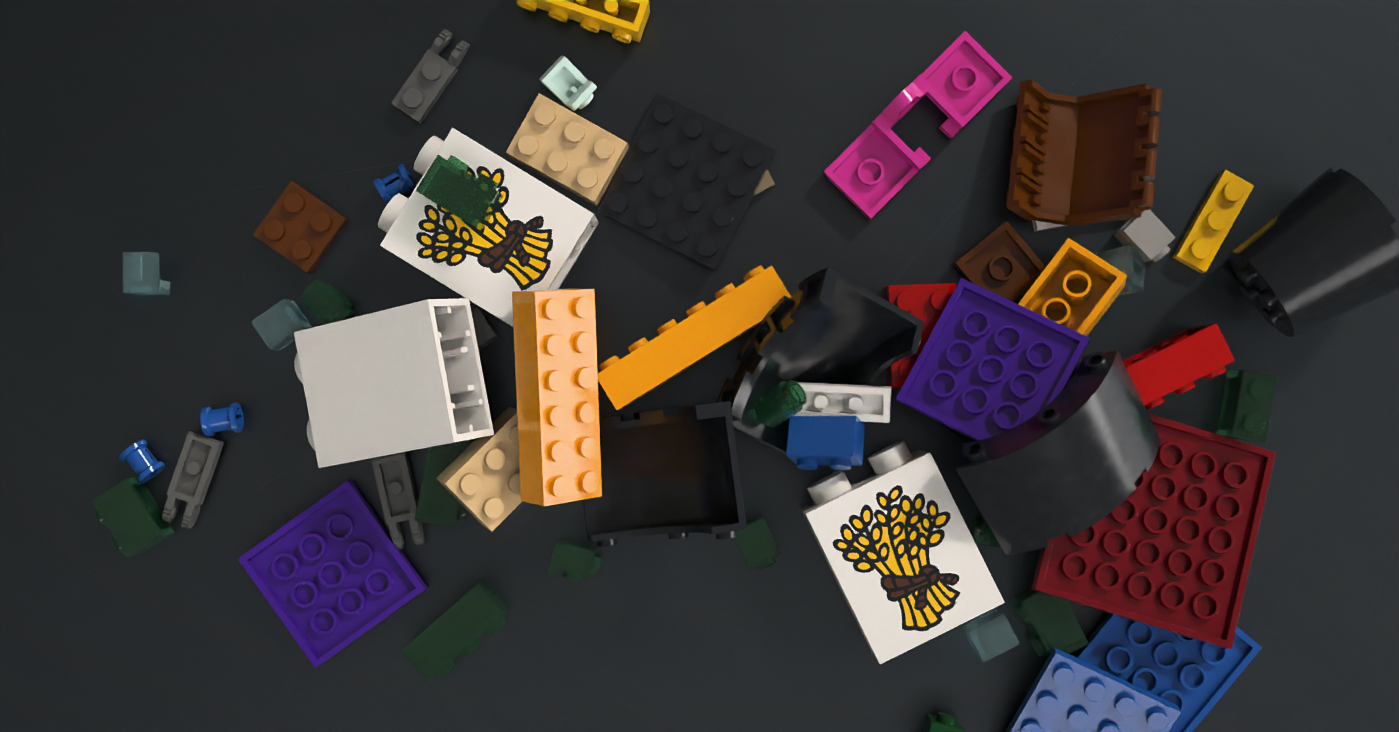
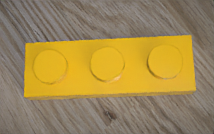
M1226 169L1220 171L1172 257L1199 273H1205L1254 185Z

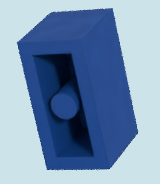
M790 416L786 456L798 468L804 470H816L818 465H830V468L835 470H850L851 466H862L865 425L857 416Z

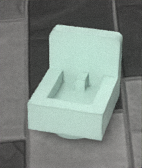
M563 55L539 79L567 108L573 111L588 105L594 97L592 92L597 88L592 81L587 80Z

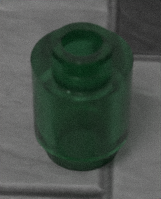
M319 279L313 281L301 297V300L306 303L305 307L326 324L349 319L354 312L351 309L353 301L328 282L322 283Z
M783 381L756 399L755 414L761 423L775 428L802 410L803 405L807 402L806 394L796 381Z

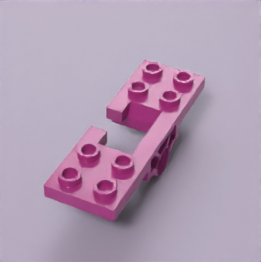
M964 31L884 109L872 124L823 174L870 220L931 159L920 147L913 152L891 128L926 95L948 117L939 129L951 140L1013 77Z

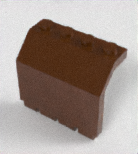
M1033 79L1021 81L1019 96L1016 99L1017 117L1016 126L1013 129V154L1009 163L1011 172L1009 189L1006 192L1007 208L1024 219L1067 226L1140 218L1142 211L1152 209L1154 184L1144 181L1155 179L1157 151L1151 148L1158 146L1160 119L1154 116L1160 115L1162 90L1151 88L1145 83L1075 97L1049 93Z

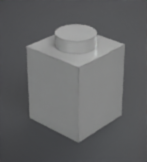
M1151 210L1142 211L1140 218L1128 220L1113 234L1140 264L1151 260L1154 262L1160 260L1170 251L1167 245L1176 238Z

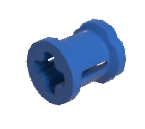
M403 163L398 165L397 171L385 178L373 180L386 204L396 194L400 193L403 195L410 190L414 191L417 186Z
M231 403L229 407L217 409L203 407L200 412L202 431L207 437L214 436L216 432L233 430L235 433L242 432L244 428V414L240 404Z
M145 439L132 444L119 455L120 460L127 462L137 474L139 484L154 478L165 468V464L158 462L148 450V443Z

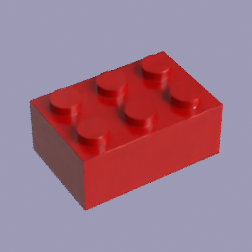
M956 283L888 285L883 288V299L924 321L921 343L917 353L907 356L886 368V383L888 387L903 386L956 288Z
M1217 323L1190 327L1123 360L1146 410L1165 401L1163 396L1175 391L1176 394H1180L1196 386L1194 381L1199 378L1206 377V379H1211L1226 372L1224 366L1235 361Z

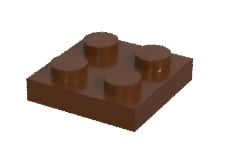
M291 180L253 235L306 273L311 274L349 220Z
M1008 221L1003 222L953 264L967 281L1012 302L1030 289L1046 268Z

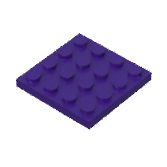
M961 278L898 393L896 400L975 441L990 438L1018 426L1049 405L1064 390L1090 338Z
M351 479L342 483L238 558L241 565L315 669L428 588L401 549L393 545L391 535Z

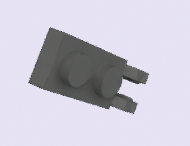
M444 29L432 44L431 50L428 49L391 102L393 106L420 124L457 73V67L470 47L468 43L462 40L455 46L448 61L440 57L452 38V33L447 29Z
M195 431L188 432L166 493L168 498L162 514V520L171 523L178 513L181 500L188 502L181 525L187 529H191L194 526L200 512V505H203L225 441L210 436L207 437Z
M407 452L372 459L385 524L389 526L393 545L398 549L404 548L405 539L399 522L409 520L414 543L416 545L423 544L425 536L422 522L419 518L421 513Z

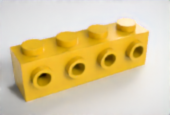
M515 0L518 6L526 10L536 11V8L548 11V15L558 21L567 22L568 19L580 22V26L588 31L598 33L601 29L610 32L614 39L624 43H630L631 40L640 43L650 14L649 0Z

